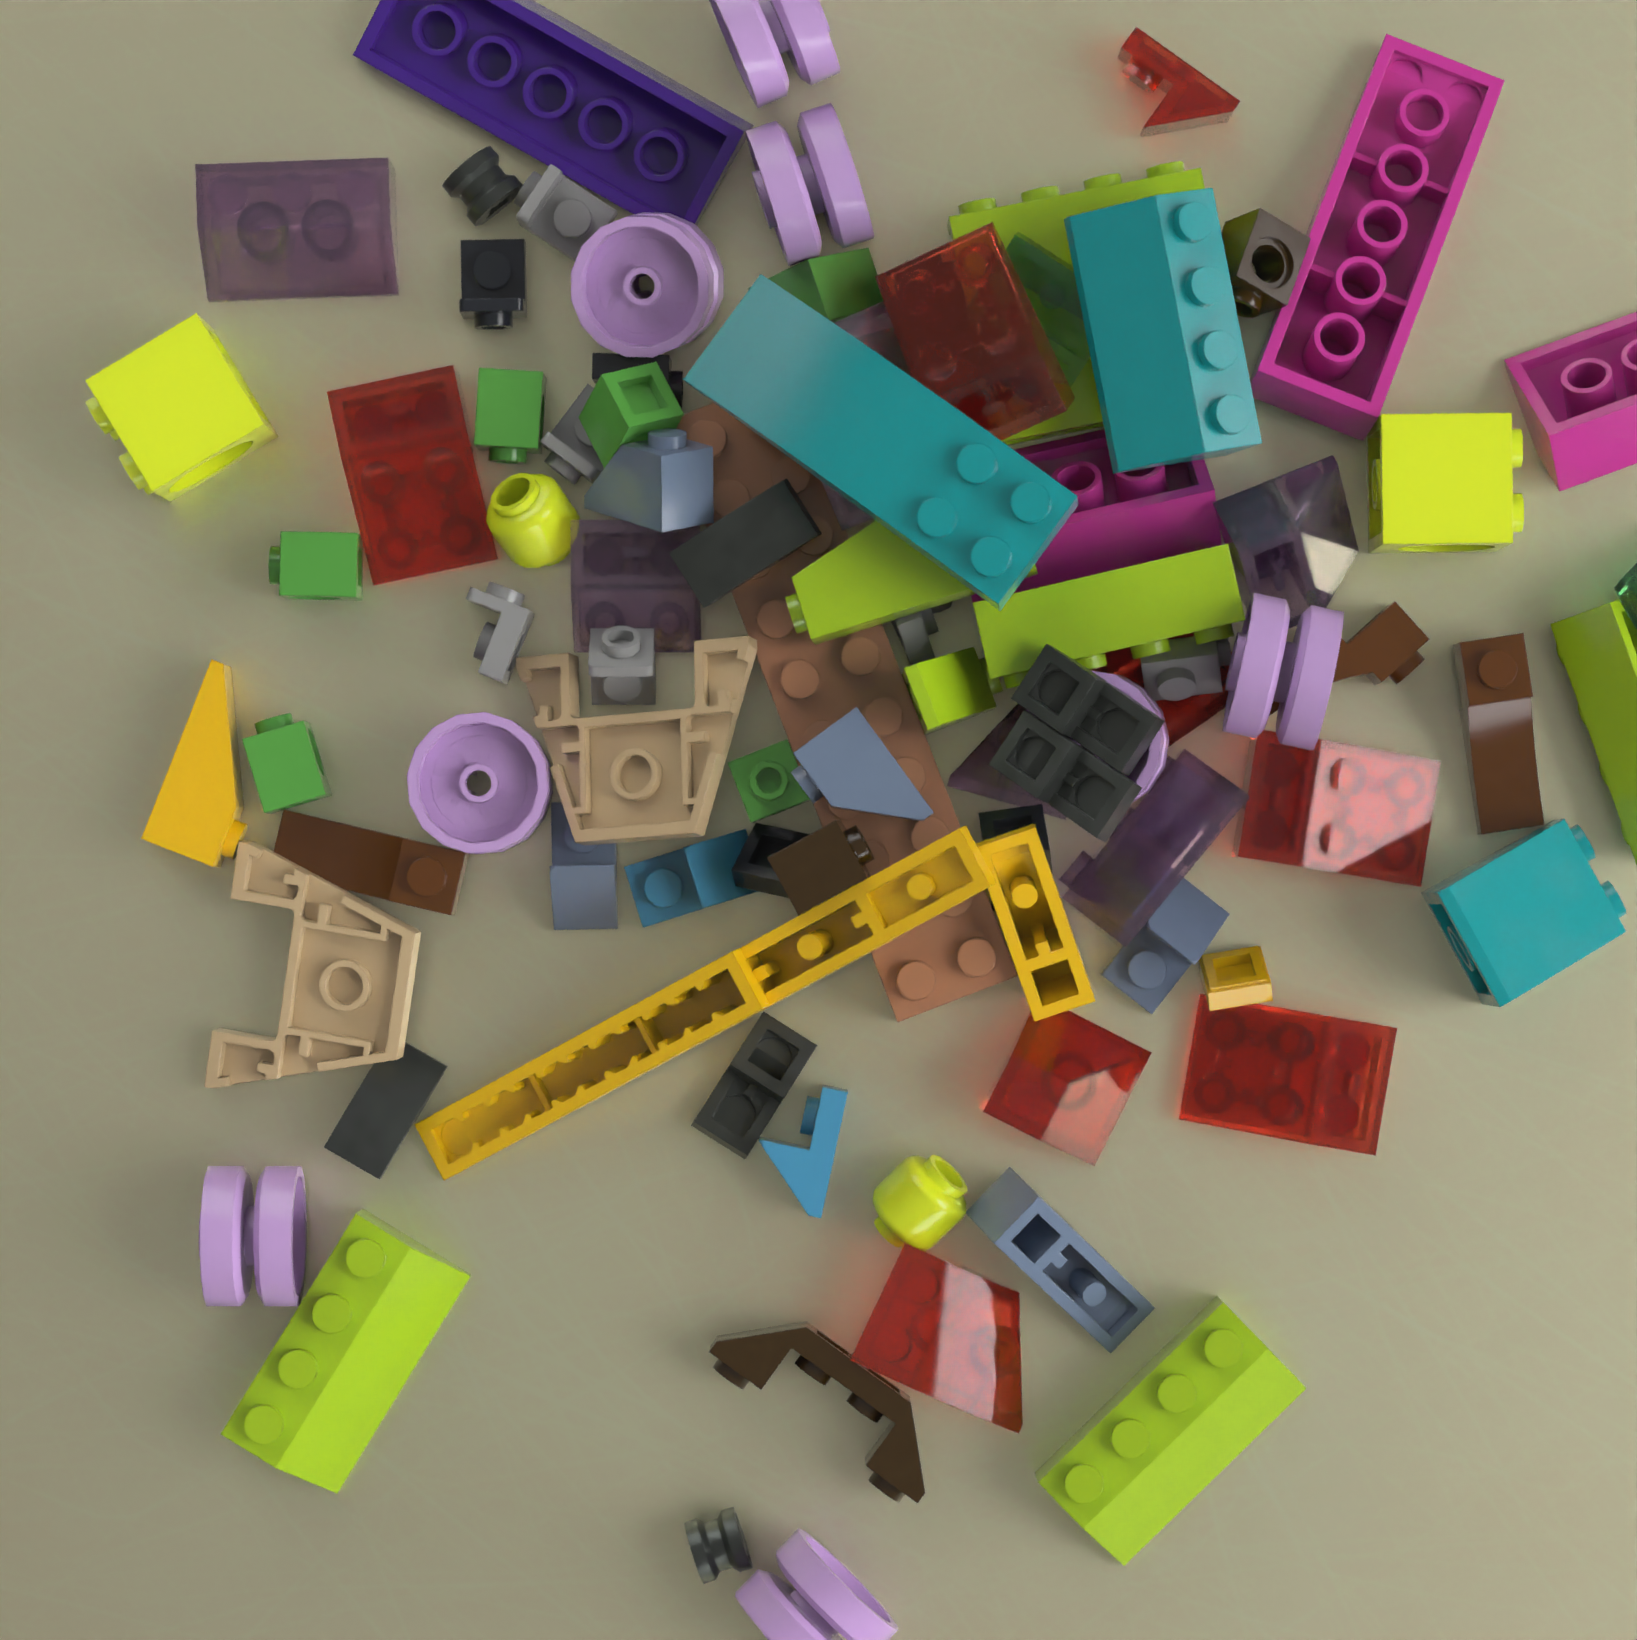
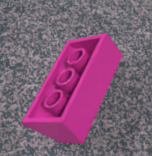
M1637 312L1504 360L1506 371L1535 450L1559 492L1637 463Z
M1104 429L1014 449V451L1078 496L1077 508L1035 563L1038 574L1024 578L1014 593L1222 545L1215 489L1204 459L1113 474ZM977 594L971 595L972 603L984 600Z

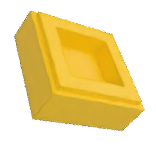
M1261 946L1204 954L1198 960L1199 974L1209 1011L1273 1001L1271 980Z

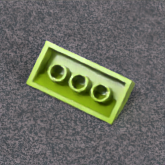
M1228 544L1013 593L1001 611L986 600L973 603L990 679L1003 676L1006 689L1020 685L1046 644L1055 647L1090 670L1107 666L1106 652L1130 647L1132 658L1138 659L1171 651L1168 638L1194 632L1196 645L1233 637L1232 623L1246 620Z
M1637 593L1551 623L1550 626L1556 640L1558 657L1567 670L1578 701L1580 718L1587 726L1599 759L1602 779L1609 787L1621 821L1622 835L1630 846L1637 865Z
M360 1210L351 1220L224 1427L221 1435L276 1469L338 1493L471 1277V1274L367 1210Z
M1216 1296L1035 1472L1038 1483L1091 1537L1125 1566L1272 1423L1306 1387L1233 1311Z

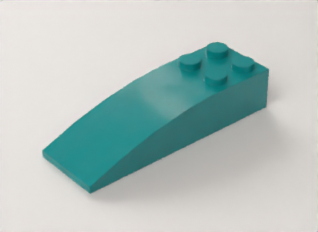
M762 274L759 275L683 379L694 389L999 611L1002 610L1078 506L1077 495L913 377Z

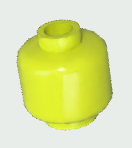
M518 473L508 477L495 488L487 509L486 523L492 535L511 561L523 568H540L561 562L571 552L572 546L580 533L581 519L577 510L556 480L545 474Z
M934 1154L929 1158L919 1155L909 1156L873 1191V1205L878 1215L874 1220L875 1227L895 1247L901 1248L906 1243L919 1250L930 1249L964 1218L967 1204L964 1194L967 1192V1185L954 1167L941 1157Z

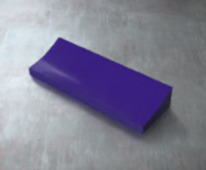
M380 0L353 53V56L547 166L550 164L554 165L563 172V175L634 215L642 212L671 213L697 226L722 179L746 140L745 131L754 127L751 123L534 0Z

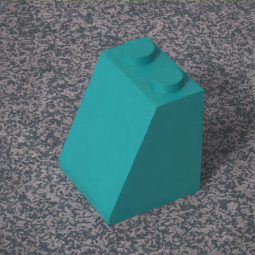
M1565 819L1553 820L1421 892L1482 1004L1501 1007L1626 932L1619 919L1627 914L1624 904L1608 880L1602 884L1599 883L1588 863L1596 858L1595 852L1579 825L1569 828Z

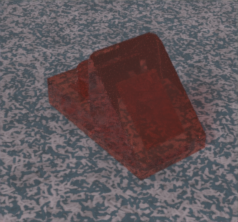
M1135 27L1120 49L1117 59L1126 64L1122 72L1130 81L1149 93H1154L1157 87L1166 93V96L1144 125L1140 133L1142 137L1228 122L1240 103V100L1138 27Z

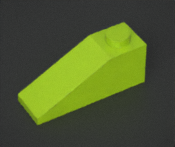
M974 647L913 664L904 668L902 672V677L925 736L995 709L997 705L993 695L1003 691L999 677L990 679L985 657L979 659Z

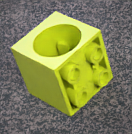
M197 313L85 380L94 394V397L85 401L104 434L110 433L115 441L121 439L127 452L119 456V459L135 486L139 490L143 488L147 495L156 493L169 502H172L279 437L218 335Z
M1512 413L1381 414L1367 435L1368 554L1496 552L1512 544L1513 533L1522 532L1524 525L1522 493H1513L1512 474L1513 468L1522 466L1523 435L1521 429H1512Z

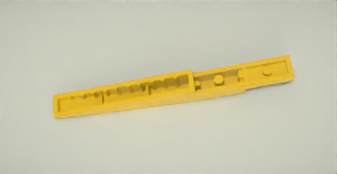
M963 826L414 1125L445 1181L891 942L900 935L997 883L967 826Z

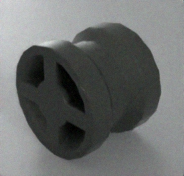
M488 146L462 163L451 173L442 186L450 197L460 198L467 206V217L476 227L487 222L516 198L523 185L515 175H506L499 167L498 154L491 146Z
M734 1507L721 1510L717 1519L708 1522L694 1519L684 1523L690 1549L703 1584L715 1581L719 1573L727 1569L733 1568L742 1572L753 1568L746 1539Z

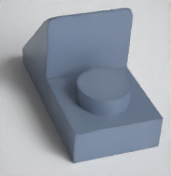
M551 802L552 866H549L554 930L618 929L617 843L586 846L575 843L562 802Z
M1178 875L1102 971L1101 975L1152 1014L1190 965H1195L1229 916V913L1184 877Z

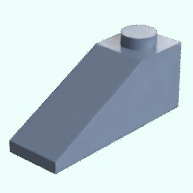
M1011 1167L966 1211V1214L1002 1252L1110 1354L1155 1309L1144 1296Z

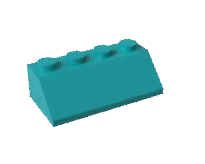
M1213 188L1150 196L1065 218L1064 223L1113 474L1226 456L1262 444Z

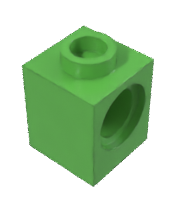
M653 362L602 374L578 418L605 468L622 444L648 440V432L651 430L676 429L684 413L658 363Z
M479 368L474 445L478 450L489 451L488 461L504 464H526L527 453L542 454V444L540 441L543 438L547 378L542 371Z
M281 531L280 546H271L269 551L270 584L279 585V596L285 599L363 601L364 537L359 533Z
M287 713L255 723L257 735L242 739L264 813L273 814L283 811V809H290L332 796L310 722L303 720L294 723L292 714Z
M787 739L727 762L752 824L811 801L791 774V771L796 769L798 765Z

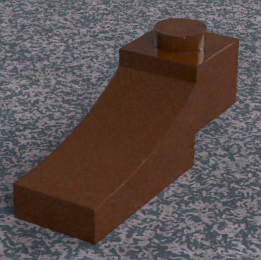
M1394 601L1382 609L1347 642L1341 638L1333 683L1344 679L1367 676L1376 685L1383 682L1389 676L1397 685L1425 660L1417 650L1429 638ZM1273 701L1269 716L1278 710L1279 702Z
M1524 633L1454 644L1453 649L1462 708L1459 709L1478 835L1544 825L1533 733L1531 702L1533 692Z
M284 809L274 847L275 853L344 890L447 915L456 914L469 853Z

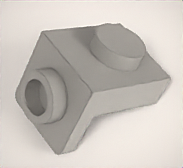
M1195 636L1169 639L1171 651L1140 658L1144 688L1155 701L1165 699L1179 701L1190 696L1223 692L1220 666L1230 664L1231 649L1229 637L1196 645Z

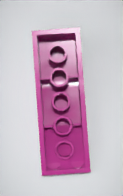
M1386 34L1307 230L1306 236L1311 238L1288 305L1276 310L1251 375L1250 383L1253 398L1364 441L1380 415L1505 80Z

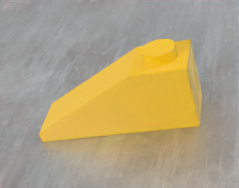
M211 659L141 839L209 866L221 867L225 857L233 860L236 858L238 842L244 841L248 824L239 821L244 810L232 667Z
M1035 824L976 843L997 883L989 887L988 891L1034 1022L1095 1002L1088 974Z

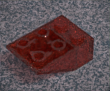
M993 221L875 276L910 376L999 440H1004L1066 412L1074 401L1075 396Z
M454 365L327 392L339 452L374 586L498 560L494 536L486 523L488 507L460 375Z
M1264 730L1256 738L1250 737L1231 857L1421 887L1441 761L1318 739L1314 750L1311 751L1280 744L1276 732Z
M1200 993L1178 1119L1376 1156L1397 1028L1259 1003L1209 1011L1206 996Z

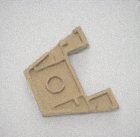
M749 636L694 641L695 704L691 708L580 718L578 656L571 653L516 657V669L520 681L525 682L536 712V716H533L536 728L542 730L553 766L550 767L575 843L586 846L700 837L705 835L757 653L756 639Z
M248 840L238 842L230 899L288 908L294 912V920L277 1038L223 1028L212 1030L204 1087L220 1088L239 1083L265 1081L284 1076L329 1071L402 1058L404 1055L421 931L257 842Z

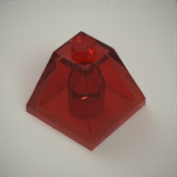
M1069 1010L1035 1022L1031 1011H1029L981 1106V1110L1052 1147L1095 1166L1152 1052Z

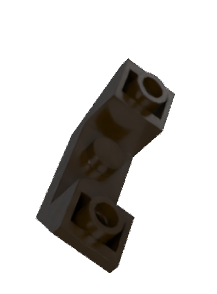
M807 1321L717 1336L709 1350L711 1354L718 1358L713 1368L741 1389H744L749 1381L759 1389H762L792 1348L800 1354L795 1364L813 1379L826 1386L832 1377L849 1389L852 1393L846 1401L861 1414L875 1423H878L883 1415L890 1419L891 1423L865 1457V1466L873 1471L868 1481L898 1503L904 1495L911 1498L917 1504L925 1494L911 1400L908 1394Z

